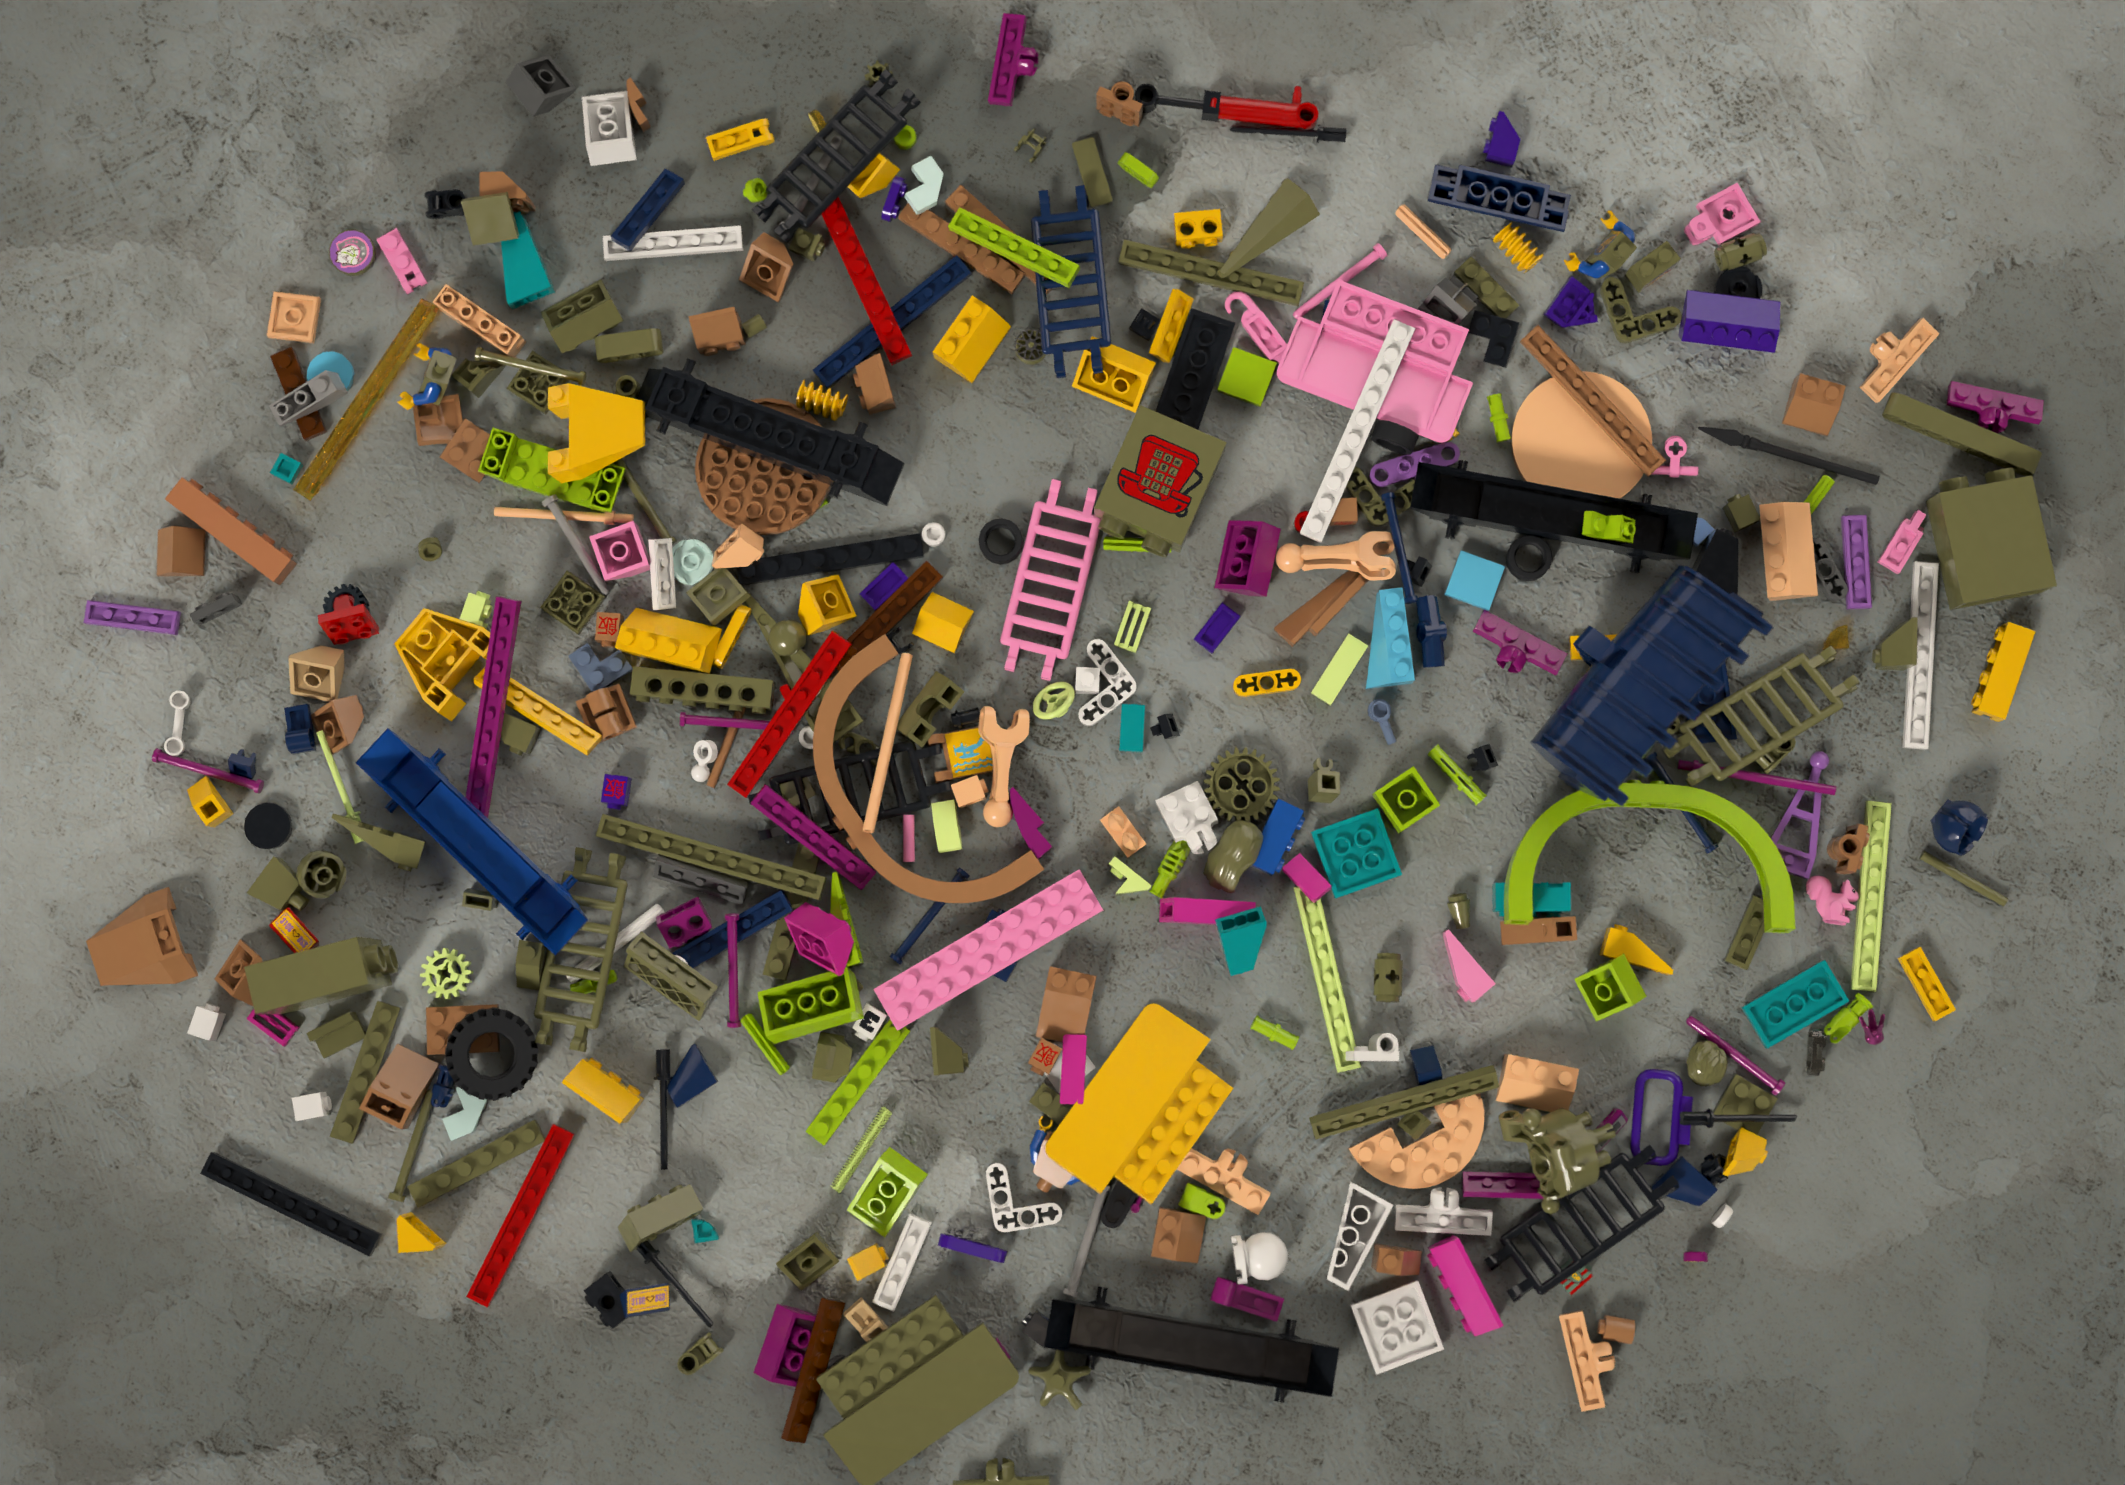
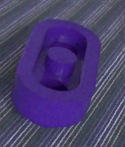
M894 177L882 210V220L891 222L893 218L897 219L900 212L899 200L901 197H905L908 188L904 178Z

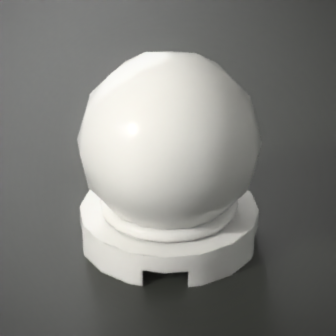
M1260 1232L1251 1235L1246 1241L1242 1240L1241 1235L1231 1236V1242L1236 1243L1233 1246L1236 1275L1241 1274V1277H1237L1238 1284L1248 1283L1247 1277H1250V1275L1258 1280H1270L1278 1277L1284 1271L1288 1263V1251L1285 1243L1278 1236L1272 1233Z

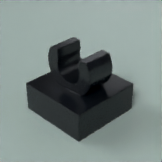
M1141 308L1130 325L1129 330L1149 341L1161 320Z
M1420 556L1416 563L1407 559L1413 584L1422 587L1432 565L1427 559Z
M1173 714L1158 716L1159 724L1150 727L1153 736L1163 735L1164 739H1173L1180 736Z
M1490 744L1473 749L1474 753L1467 756L1468 760L1476 758L1478 761V765L1473 767L1472 771H1485L1498 766Z

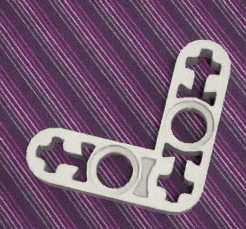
M1100 639L1090 641L1087 646V654L1095 666L1100 668V672L1110 683V686L1079 710V720L1085 726H1093L1133 696L1136 691V682L1108 645ZM1096 645L1099 647L1102 645V654L1105 657L1107 654H1110L1111 657L1105 659L1100 665L1098 661L1102 659L1097 653L1094 655L1091 653L1093 651L1092 646ZM1109 662H1114L1118 665V672L1114 675H1109L1105 671V665ZM1121 682H1131V691L1128 693L1125 690L1119 695L1122 699L1118 700L1117 695L1111 689L1115 687L1117 692L1122 687ZM1104 695H1111L1114 698V704L1111 707L1106 708L1101 704V698ZM1097 702L1098 707L1104 713L1100 715L1099 711H1097L1093 715V721L1089 719L1084 720V711L1088 710L1091 712L1096 707L1092 704Z
M993 1163L988 1167L986 1179L993 1221L998 1231L1011 1232L1052 1225L1060 1221L1062 1209L1055 1202L1014 1208L1006 1167L1001 1163ZM994 1167H998L999 1171L1004 1172V1175L1000 1176V1183L1006 1182V1187L999 1186L992 1189L991 1184L996 1185L995 1177L990 1176V1173L994 1171ZM999 1190L1004 1191L1008 1196L1007 1202L1004 1204H998L994 1200V1194ZM1050 1206H1053L1054 1210H1058L1059 1214L1055 1215L1054 1220H1050L1049 1216L1042 1217L1044 1222H1038L1039 1214L1036 1208H1042L1041 1213L1047 1212ZM1026 1210L1032 1211L1035 1215V1220L1031 1224H1026L1021 1219L1022 1213ZM1013 1212H1018L1017 1220L1020 1226L1015 1227V1222L1008 1223L1007 1228H1004L1003 1224H998V1220L1002 1218L1003 1214H1006L1007 1218H1014Z

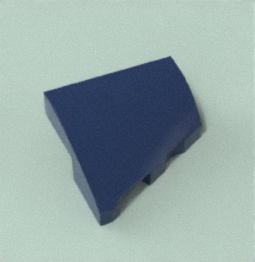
M696 1043L691 1045L675 1072L673 1079H671L667 1086L668 1093L677 1108L683 1106L718 1082Z
M1682 1156L1650 1186L1654 1190L1668 1178L1674 1176L1679 1182L1680 1188L1668 1194L1667 1197L1696 1206H1701L1718 1190Z

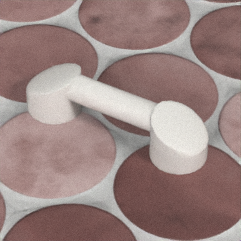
M184 691L173 692L169 699L171 706L175 708L172 737L165 741L164 749L171 756H178L185 750V743L182 740L185 710L188 709L191 701L189 695Z

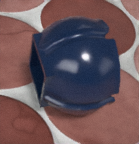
M1947 799L1930 821L1937 843L1947 852L1963 856L1974 847L1973 841H1979L1988 824V817H1986L1987 814L1979 806L1972 802L1963 800L1952 802Z

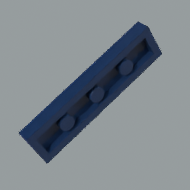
M665 168L611 235L612 241L631 252L684 186V179Z

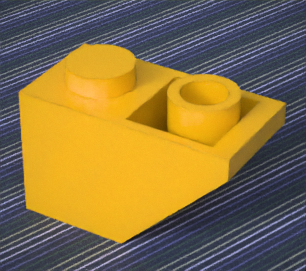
M205 776L187 789L192 807L206 826L215 828L234 814L208 776Z

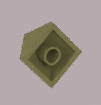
M817 1231L778 1261L776 1265L802 1291L836 1265L839 1260Z

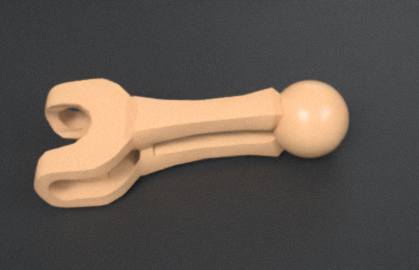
M1386 531L1368 532L1358 541L1332 546L1303 544L1300 547L1297 544L1288 543L1278 549L1275 558L1277 566L1286 573H1295L1300 569L1308 571L1333 568L1359 572L1364 578L1374 581L1391 579L1396 572L1394 561L1390 557L1381 556L1390 554L1395 548L1392 533Z
M984 706L980 711L978 732L982 739L990 745L993 764L990 800L984 806L983 816L985 821L993 827L1006 826L1013 817L1012 805L1008 801L1009 769L1015 746L1023 742L1029 735L1030 718L1029 712L1026 709H1019L1014 713L1012 724L1008 729H1003L997 724L994 708Z

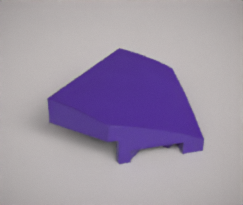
M1571 276L1543 315L1561 328L1596 323L1598 319L1594 310V293H1590L1588 288Z

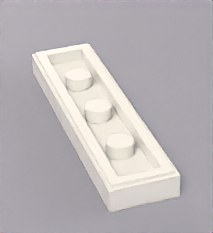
M912 1213L909 1214L872 1303L893 1312L895 1311L932 1222Z

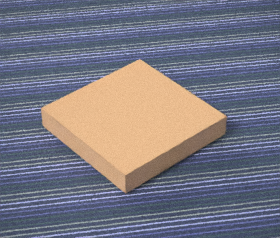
M274 291L267 337L314 343L321 298Z

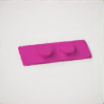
M1086 1035L1063 1036L1061 1104H1075L1077 1100V1104H1083Z

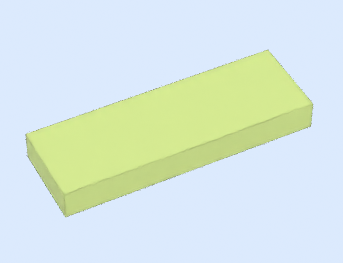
M1348 633L1311 694L1331 706L1368 645Z

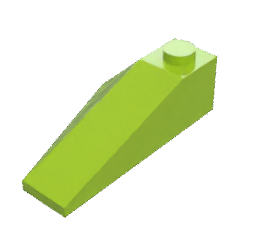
M838 872L832 873L830 913L840 920H845L851 927L852 931L850 933L854 943L846 967L850 968L864 964L840 875Z

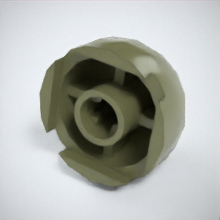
M316 850L308 853L301 859L297 867L296 876L299 885L307 894L315 898H328L335 891L338 892L342 889L346 881L347 871L342 860L337 855L326 850Z

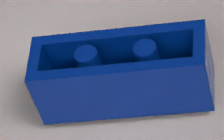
M1278 798L1262 830L1263 842L1257 860L1251 866L1271 876L1275 871L1280 872L1285 860L1281 859L1285 850L1290 851L1295 841L1292 835L1295 829L1300 831L1304 823L1303 810Z

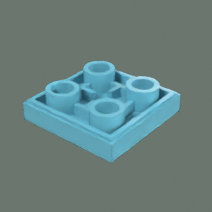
M1461 550L1444 595L1489 611L1505 566Z

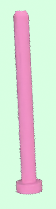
M1379 243L1374 245V251L1295 310L1293 313L1294 318L1303 317L1333 293L1338 280L1347 283L1378 258L1383 260L1387 257L1384 248Z

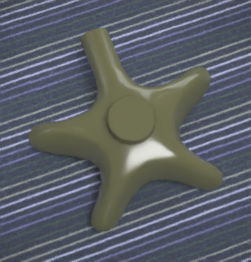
M1056 1350L1050 1365L1029 1368V1374L1037 1376L1045 1382V1388L1040 1398L1041 1406L1048 1405L1051 1399L1059 1394L1063 1395L1075 1410L1083 1405L1073 1391V1383L1077 1379L1091 1373L1089 1366L1070 1367L1064 1361L1065 1351Z

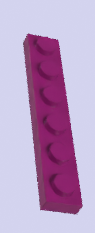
M765 784L751 801V805L860 890L876 874L874 868Z

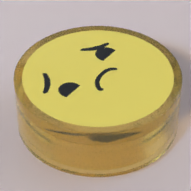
M816 109L808 113L811 123L816 131L819 132L826 125L825 120Z

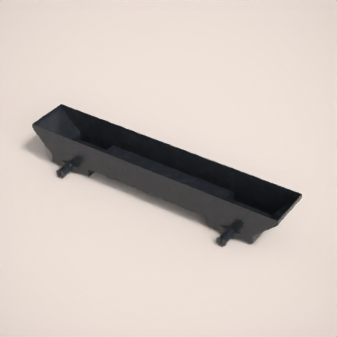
M687 358L682 371L666 367L648 370L636 399L645 402V417L660 422L656 430L657 432L666 435L668 427L672 426L831 485L832 488L828 495L838 499L840 491L844 490L876 503L888 505L904 467V462L881 450L878 445L869 443L863 438L868 427L867 424L858 422L854 434H845L837 430L831 431L725 392L694 378L691 373L696 362Z
M1463 460L1458 461L1457 469L1418 462L1410 509L1429 516V519L1439 520L1447 524L1445 536L1447 539L1449 537L1450 539H1455L1456 527L1462 525L1476 527L1477 525L1534 535L1547 539L1613 550V553L1624 554L1632 558L1631 573H1640L1641 560L1645 559L1656 561L1661 559H1691L1698 513L1652 505V495L1643 494L1641 503L1467 471L1468 461L1463 463ZM1595 511L1606 516L1624 515L1634 519L1636 530L1633 543L1598 540L1583 535L1584 512Z
M1098 1286L1097 1297L1093 1301L1052 1299L1044 1348L1087 1355L1085 1366H1089L1090 1360H1092L1091 1370H1095L1096 1357L1275 1387L1274 1401L1279 1402L1280 1396V1402L1284 1403L1286 1389L1332 1397L1339 1348L1294 1335L1297 1320L1292 1319L1291 1325V1319H1287L1285 1333L1274 1334L1140 1312L1108 1304L1105 1302L1108 1288H1103L1101 1296V1286Z

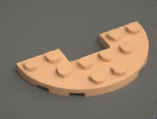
M1478 1093L1433 1106L1444 1127L1403 1148L1392 1127L1348 1149L1365 1171L1389 1185L1400 1188L1420 1189L1443 1183L1454 1177L1469 1163L1479 1146L1484 1128V1107L1481 1094Z

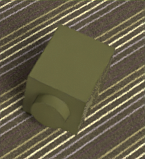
M1737 494L1727 499L1728 504L1723 507L1734 533L1761 520L1749 494L1743 497Z

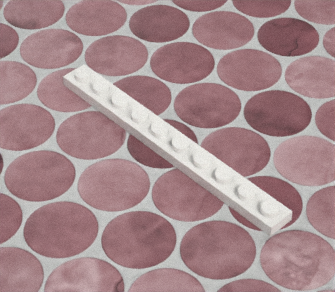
M1395 319L1393 320L1300 531L1301 535L1322 543L1413 336L1414 327Z

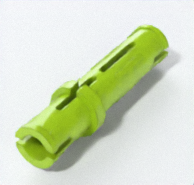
M1438 744L1427 754L1456 783L1457 789L1459 791L1462 790L1476 806L1487 796L1472 781L1474 778L1471 775L1468 777ZM1441 758L1456 772V774L1441 760ZM1458 776H1460L1464 780V782L1473 790V792L1458 778Z

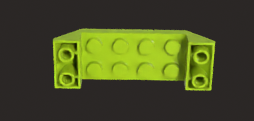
M492 428L478 472L506 484L550 497L556 494L559 500L595 511L612 513L626 468L610 464L584 479L560 483L548 474V452L556 449L520 439L513 433Z

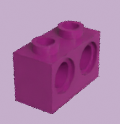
M698 896L656 917L657 927L669 948L683 946L688 942V939L694 936L700 937L708 933L709 929L712 928L711 919ZM693 916H700L702 918L699 922L690 921V918ZM672 926L680 928L677 933L668 931Z

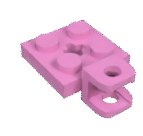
M1735 183L1698 203L1695 207L1700 215L1694 217L1684 228V233L1692 245H1699L1714 237L1719 246L1759 225L1760 220L1739 184ZM1724 209L1727 212H1733L1730 220L1723 216Z

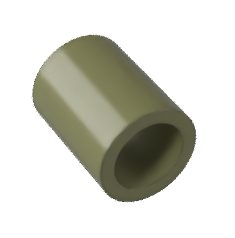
M760 314L741 324L749 338L767 328Z

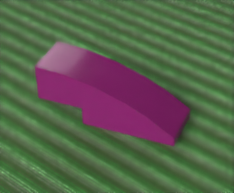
M1012 787L1010 789V798L1015 820L1025 842L1039 860L1052 849L1050 843L1038 831L1044 825V822L1015 788Z

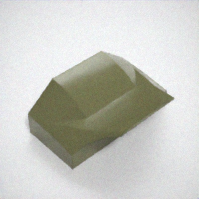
M826 1032L820 1033L812 1079L836 1083L838 1078L848 1075L853 1048L846 1043L845 1036Z

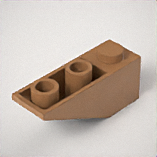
M1576 916L1533 919L1528 925L1504 924V921H1500L1502 945L1577 940Z

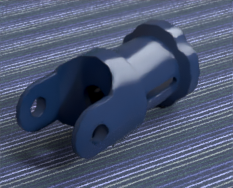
M439 1064L440 1072L437 1083L433 1084L431 1105L433 1107L445 1108L448 1106L455 1090L453 1088L454 1080L450 1076L447 1066Z

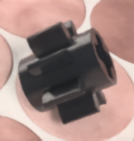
M1712 1152L1704 1157L1705 1161L1701 1163V1172L1708 1181L1712 1183L1718 1181L1721 1184L1729 1179L1728 1176L1723 1174L1726 1156L1721 1154L1715 1156Z

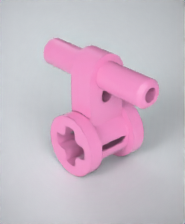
M1680 436L1669 437L1665 442L1664 448L1670 457V465L1660 466L1651 475H1669L1671 478H1679V475L1697 476V466H1680V458L1687 451L1684 439ZM1675 441L1678 442L1679 446H1682V449H1678L1677 453H1673V450L1669 448V446L1674 445Z

